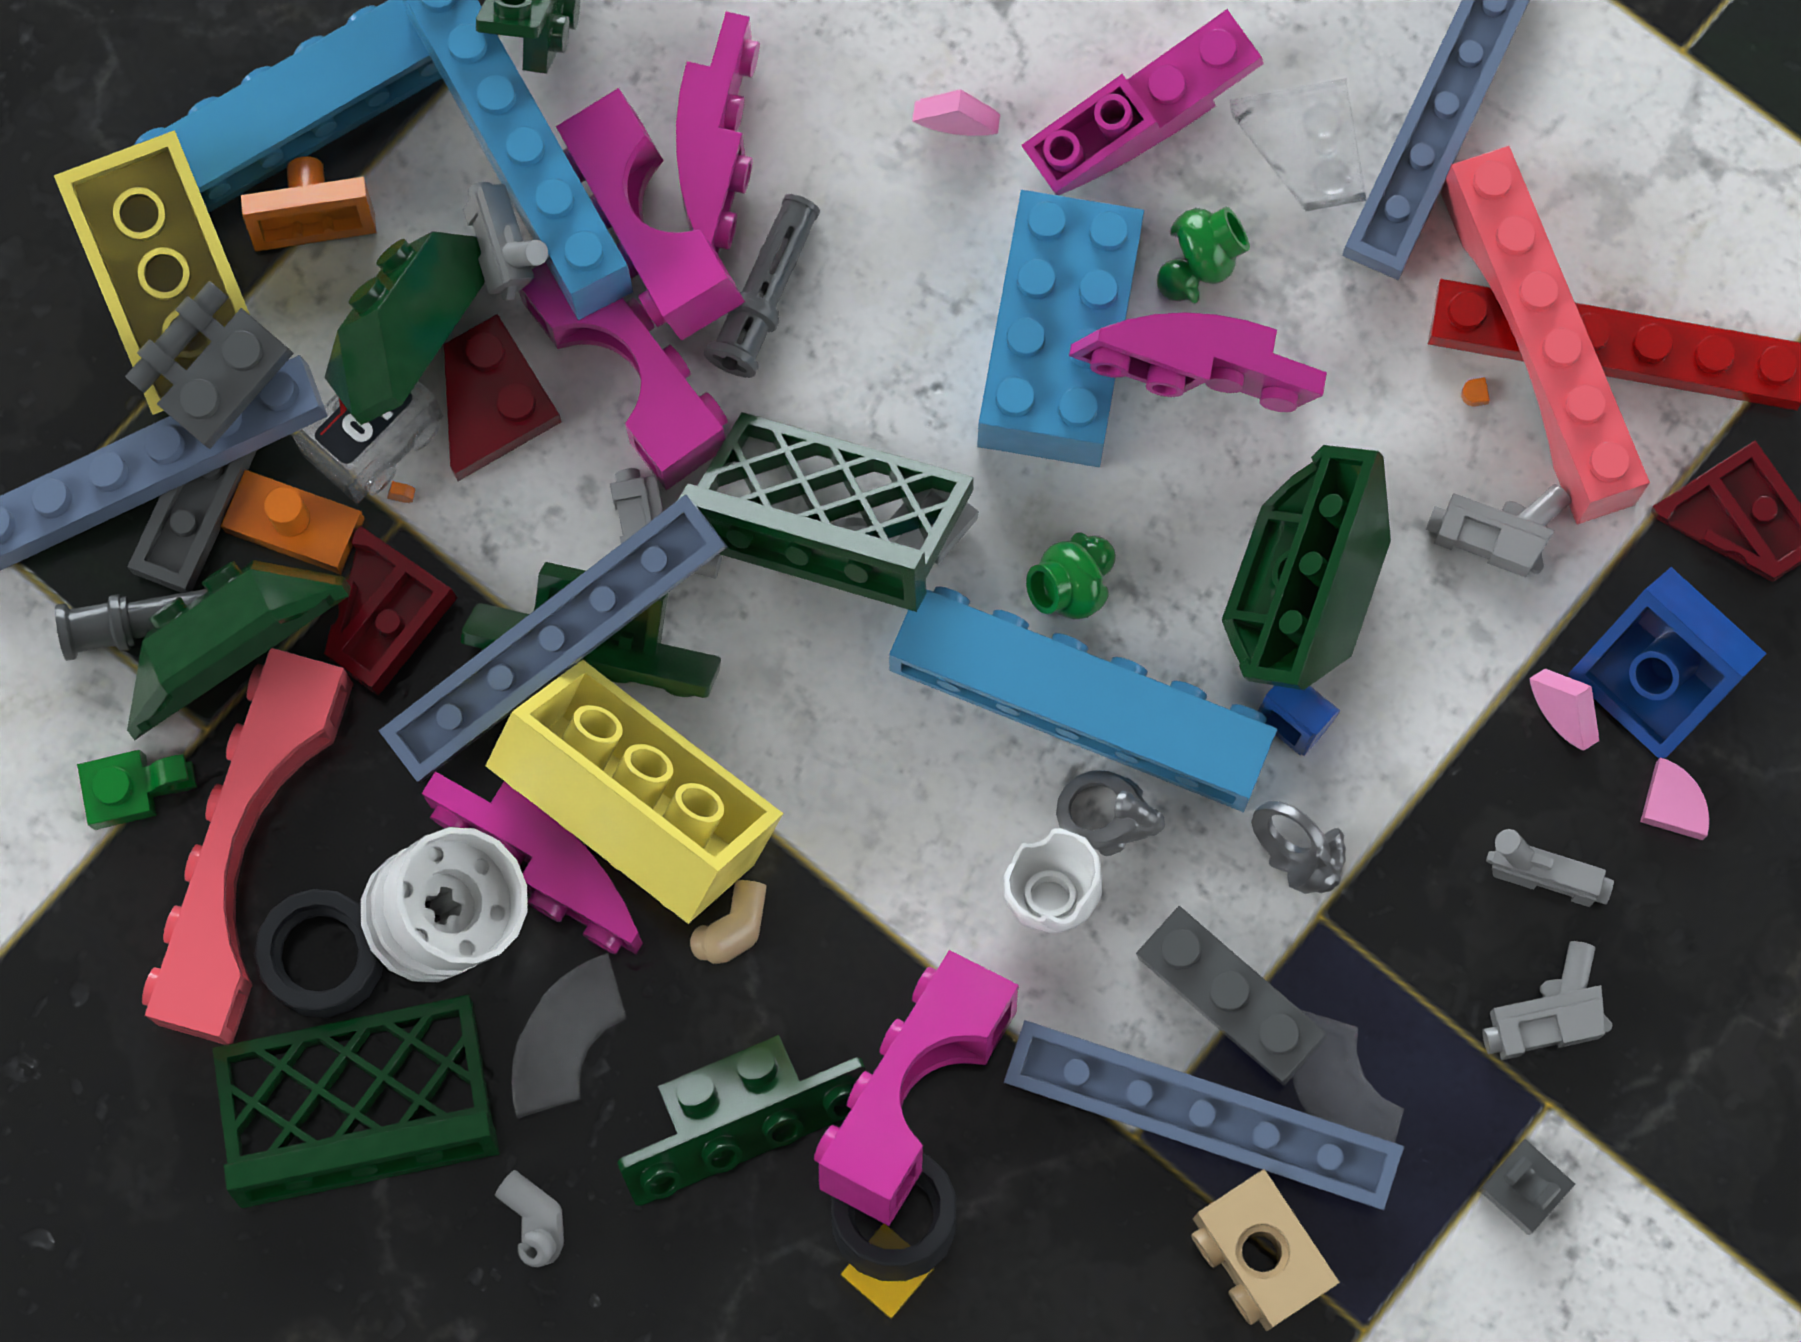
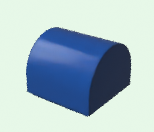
M1273 686L1263 699L1258 712L1267 718V725L1277 728L1275 735L1299 755L1305 756L1340 713V709L1311 686L1305 690Z

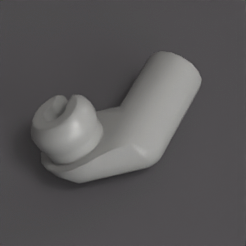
M513 1170L501 1183L495 1193V1197L522 1216V1243L518 1245L520 1259L531 1267H541L553 1263L559 1257L564 1245L562 1208L557 1201L519 1172Z

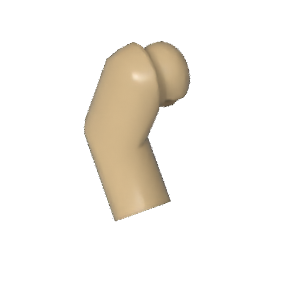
M737 880L734 885L730 914L709 926L701 925L692 933L690 948L694 956L699 960H708L712 964L727 963L753 947L759 938L767 886L760 882Z

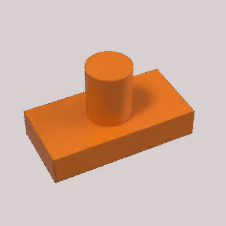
M298 157L288 163V188L241 195L242 215L255 252L377 233L375 212L364 176L325 182L323 163L314 157Z
M245 470L221 527L226 534L341 575L353 548L354 533L362 526L365 517L360 510Z

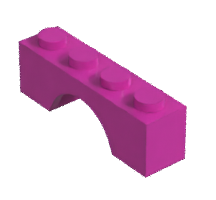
M619 88L555 126L567 146L563 152L580 182L586 181L593 192V195L589 198L606 228H613L620 240L616 245L628 265L630 278L632 279L640 275L647 290L639 294L638 297L657 327L667 322L682 341L745 302L719 255L700 229L687 232H664L644 223L642 213L644 193L651 177L664 160L637 113Z
M546 262L533 268L532 271L535 278L522 288L519 294L522 303L557 349L574 345L601 346L624 357L638 373L641 379L640 394L625 426L630 444L652 473L656 475L665 490L667 491L715 457L725 440L722 426L727 424L728 420L718 403L708 392L698 396L686 381V378L691 376V372L676 349L670 344L662 349L649 333L655 326L643 306L634 297L627 302L621 298L577 320Z
M951 950L948 951L937 970L928 967L924 971L913 992L912 1002L916 1003L910 1015L905 1022L897 1018L892 1023L880 1047V1054L884 1056L873 1075L867 1071L861 1074L847 1102V1107L851 1108L850 1113L840 1128L831 1125L827 1129L816 1149L814 1161L819 1163L820 1190L890 1226L922 1172L923 1145L909 1129L901 1110L907 1094L922 1077L940 1067L959 1063L986 1065L1016 1014L1018 984Z

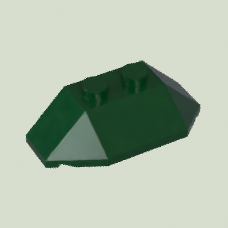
M432 231L410 244L405 239H400L386 249L378 258L376 265L381 270L376 277L365 282L350 297L348 303L353 309L337 330L324 378L360 425L403 404L484 285L485 279L478 260L481 250L477 237Z
M1323 445L1311 457L1313 462L1292 475L1261 506L1222 617V623L1228 639L1240 663L1241 673L1249 682L1305 690L1352 657L1391 542L1384 456L1379 451Z
M256 560L239 569L236 563L232 561L202 582L207 590L202 596L188 605L185 604L181 597H178L154 613L149 618L154 628L148 631L142 641L127 731L134 741L294 632L349 597L351 586L343 576Z

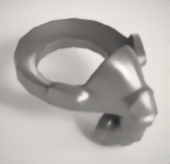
M1092 770L1078 775L1064 787L1057 802L1056 816L1060 829H1065L1085 837L1091 846L1099 850L1103 856H1111L1121 852L1125 848L1126 843L1157 835L1165 827V821L1161 812L1153 809L1145 802L1142 797L1143 790L1128 777L1124 778L1110 771ZM1091 786H1105L1113 790L1117 795L1114 809L1115 817L1105 827L1097 830H1085L1077 826L1071 816V806L1076 795Z
M1268 801L1255 810L1251 820L1253 832L1270 855L1269 865L1288 872L1289 887L1308 894L1313 892H1330L1339 885L1342 867L1346 861L1344 834L1339 828H1334L1323 834L1319 827L1305 813L1296 807L1280 801ZM1282 815L1299 824L1309 836L1311 847L1301 848L1284 839L1273 825L1272 816Z

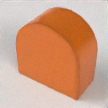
M1485 377L1471 379L1464 384L1461 391V398L1464 403L1469 406L1488 405L1490 399Z
M392 481L387 499L412 503L415 488Z

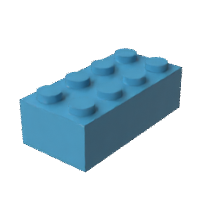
M1021 189L979 417L977 447L1100 468L1116 378L1102 376L1093 372L1090 369L1089 363L1070 357L1069 352L1071 344L1100 328L1126 320L1144 215L1143 209Z

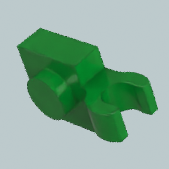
M141 750L77 764L87 824L94 830L157 816L154 797L197 788L193 762H186L183 754L156 760L149 766L146 754Z

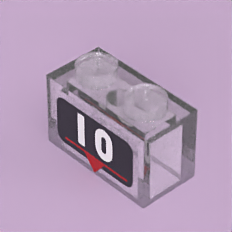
M418 381L401 406L363 425L356 421L337 394H335L324 406L328 417L302 428L293 438L302 455L351 500L358 504L368 493L372 496L376 495L391 482L397 470L395 466L411 449L414 451L421 450L435 437L440 428L439 421L444 416L436 396Z

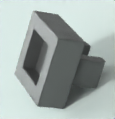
M1524 1139L1478 1191L1527 1235H1530L1573 1188L1575 1183Z

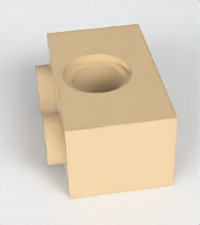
M1265 1169L1197 1212L1193 1218V1221L1199 1228V1230L1191 1234L1197 1248L1212 1268L1222 1263L1236 1284L1234 1288L1228 1291L1241 1315L1250 1325L1259 1320L1267 1332L1340 1283ZM1251 1237H1263L1269 1240L1277 1252V1262L1274 1269L1267 1272H1258L1251 1269L1244 1261L1242 1255V1247L1245 1240Z

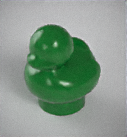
M1224 207L1215 213L1200 208L1190 209L1174 221L1170 229V235L1178 237L1180 248L1186 260L1172 259L1160 268L1157 274L1158 289L1169 300H1190L1196 304L1199 301L1198 286L1200 281L1217 284L1225 281L1232 274L1236 264V257L1249 251L1250 243L1243 225L1229 207Z
M1080 532L1075 533L1071 541H1062L1050 546L1044 552L1040 563L1032 566L1027 573V593L1034 607L1043 614L1057 612L1073 620L1088 618L1099 611L1105 605L1109 596L1108 588L1103 585V576L1112 570L1116 560L1112 544L1100 536H1087Z

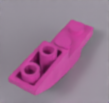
M1226 9L1130 78L1126 79L1123 73L1021 146L1055 195L1059 196L1131 161L1216 107L1213 99L1264 64L1262 56L1228 9Z
M727 11L725 12L711 66L686 61L679 92L676 119V157L690 231L700 229L717 254H719L720 248L729 250L732 245L737 225V213L730 212L736 192L745 194L751 177L753 158L745 156L743 133L737 132L741 123L745 100L744 96L738 95L743 76L753 77L760 50V42L752 40L750 17Z
M1166 313L1127 319L1100 328L1071 344L1069 352L1070 357L1089 363L1090 369L1099 375L1113 378L1126 376L1146 383L1148 391L1159 396L1179 397L1183 393L1205 383L1207 387L1223 393L1241 392L1260 399L1259 403L1261 406L1276 412H1293L1297 407L1322 397L1327 372L1273 353L1277 329L1248 320L1216 314Z
M437 772L433 774L422 792L429 806L434 809L430 818L445 829L448 827L477 829L499 840L517 859L519 866L523 860L529 863L522 874L527 884V892L531 894L527 903L532 908L557 922H561L566 914L586 925L587 927L582 935L610 953L616 954L621 946L634 954L638 953L643 942L625 902L608 874L575 835L564 829L557 821L521 793L514 790L505 781L490 803Z

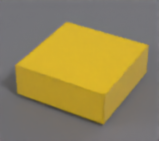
M883 1224L868 1241L883 1249H905L910 1247L908 1243L886 1224ZM849 1264L841 1273V1276L892 1319L933 1269L908 1281H880L858 1272Z

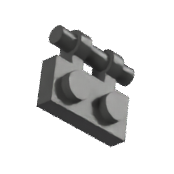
M211 281L207 282L193 300L188 295L175 309L179 313L178 317L155 343L149 339L137 352L142 358L125 376L143 393H146L161 374L169 380L173 386L157 405L209 449L212 448L294 354L242 308L225 327L212 316L229 297ZM200 331L211 340V343L186 370L174 359Z

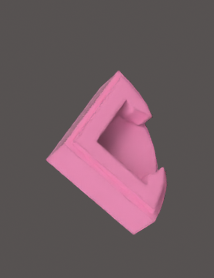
M960 89L915 101L912 121L929 129L944 133L985 136L998 134L1000 113Z
M1544 669L1529 678L1539 708L1551 726L1566 741L1583 751L1599 741L1592 686L1548 669Z
M1660 757L1655 764L1640 822L1703 841L1708 835L1709 811L1700 787L1683 768Z

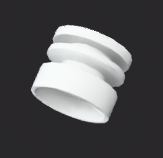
M448 827L424 836L408 848L389 857L370 876L361 898V927L370 950L388 970L411 981L440 982L500 955L518 937L528 912L527 884L517 859L499 840L477 829ZM431 901L430 909L425 907V902ZM435 914L440 915V921L437 923L434 922Z

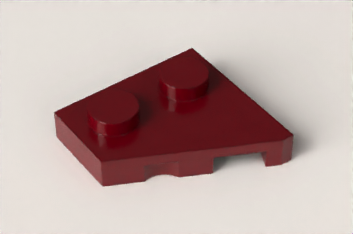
M498 314L444 344L450 467L457 481L462 480L562 422L560 414Z
M1756 440L1652 506L1651 512L1657 520L1771 582H1774L1801 564V503Z
M360 526L354 533L352 545L355 547L356 553L349 580H346L351 586L349 597L338 603L339 615L335 623L331 625L324 654L331 663L344 668L349 676L379 696L458 597L449 586Z

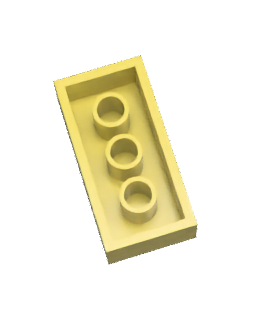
M175 130L54 175L133 367L142 358L137 352L149 339L155 343L178 317L179 313L175 309L187 295L193 300L208 281H211L229 297L212 316L225 327L240 308L249 314ZM199 331L174 360L187 370L211 343V340ZM162 374L144 393L152 415L164 411L157 403L173 386Z
M583 659L511 712L485 765L514 790L521 793L557 821L564 829L575 835L607 860L614 868L629 877L656 898L664 907L674 912L688 924L755 865L784 814Z

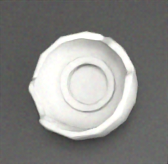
M1054 828L1048 837L1031 844L1022 843L1003 877L1006 904L1019 922L1026 927L1048 933L1064 932L1084 923L1102 896L1099 855L1085 837L1065 829Z

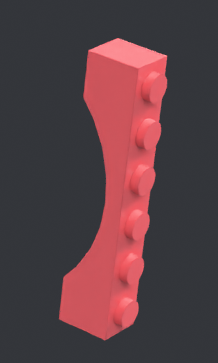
M1510 146L1451 164L1441 191L1442 198L1463 248L1474 260L1489 283L1516 339L1538 401L1549 443L1553 468L1561 487L1571 498L1569 507L1576 524L1578 525L1636 505L1650 481Z
M274 648L269 650L264 665L258 663L254 667L247 687V700L252 702L244 725L240 723L235 725L227 745L226 758L231 761L223 785L217 783L213 787L207 802L205 818L211 822L203 845L196 844L193 847L186 863L184 878L185 881L190 882L182 907L175 905L166 921L163 940L164 943L169 945L161 968L154 967L151 970L144 986L142 1003L147 1006L144 1016L158 1026L224 1045L233 1044L252 988V982L241 956L236 926V889L244 851L260 815L278 789L306 761L334 743L353 687V682L344 668Z

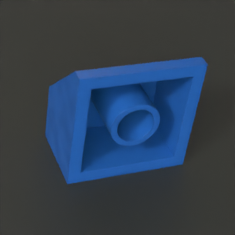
M1670 567L1639 595L1568 675L1576 681L1592 686L1593 698L1656 757L1666 759L1767 653L1677 571Z

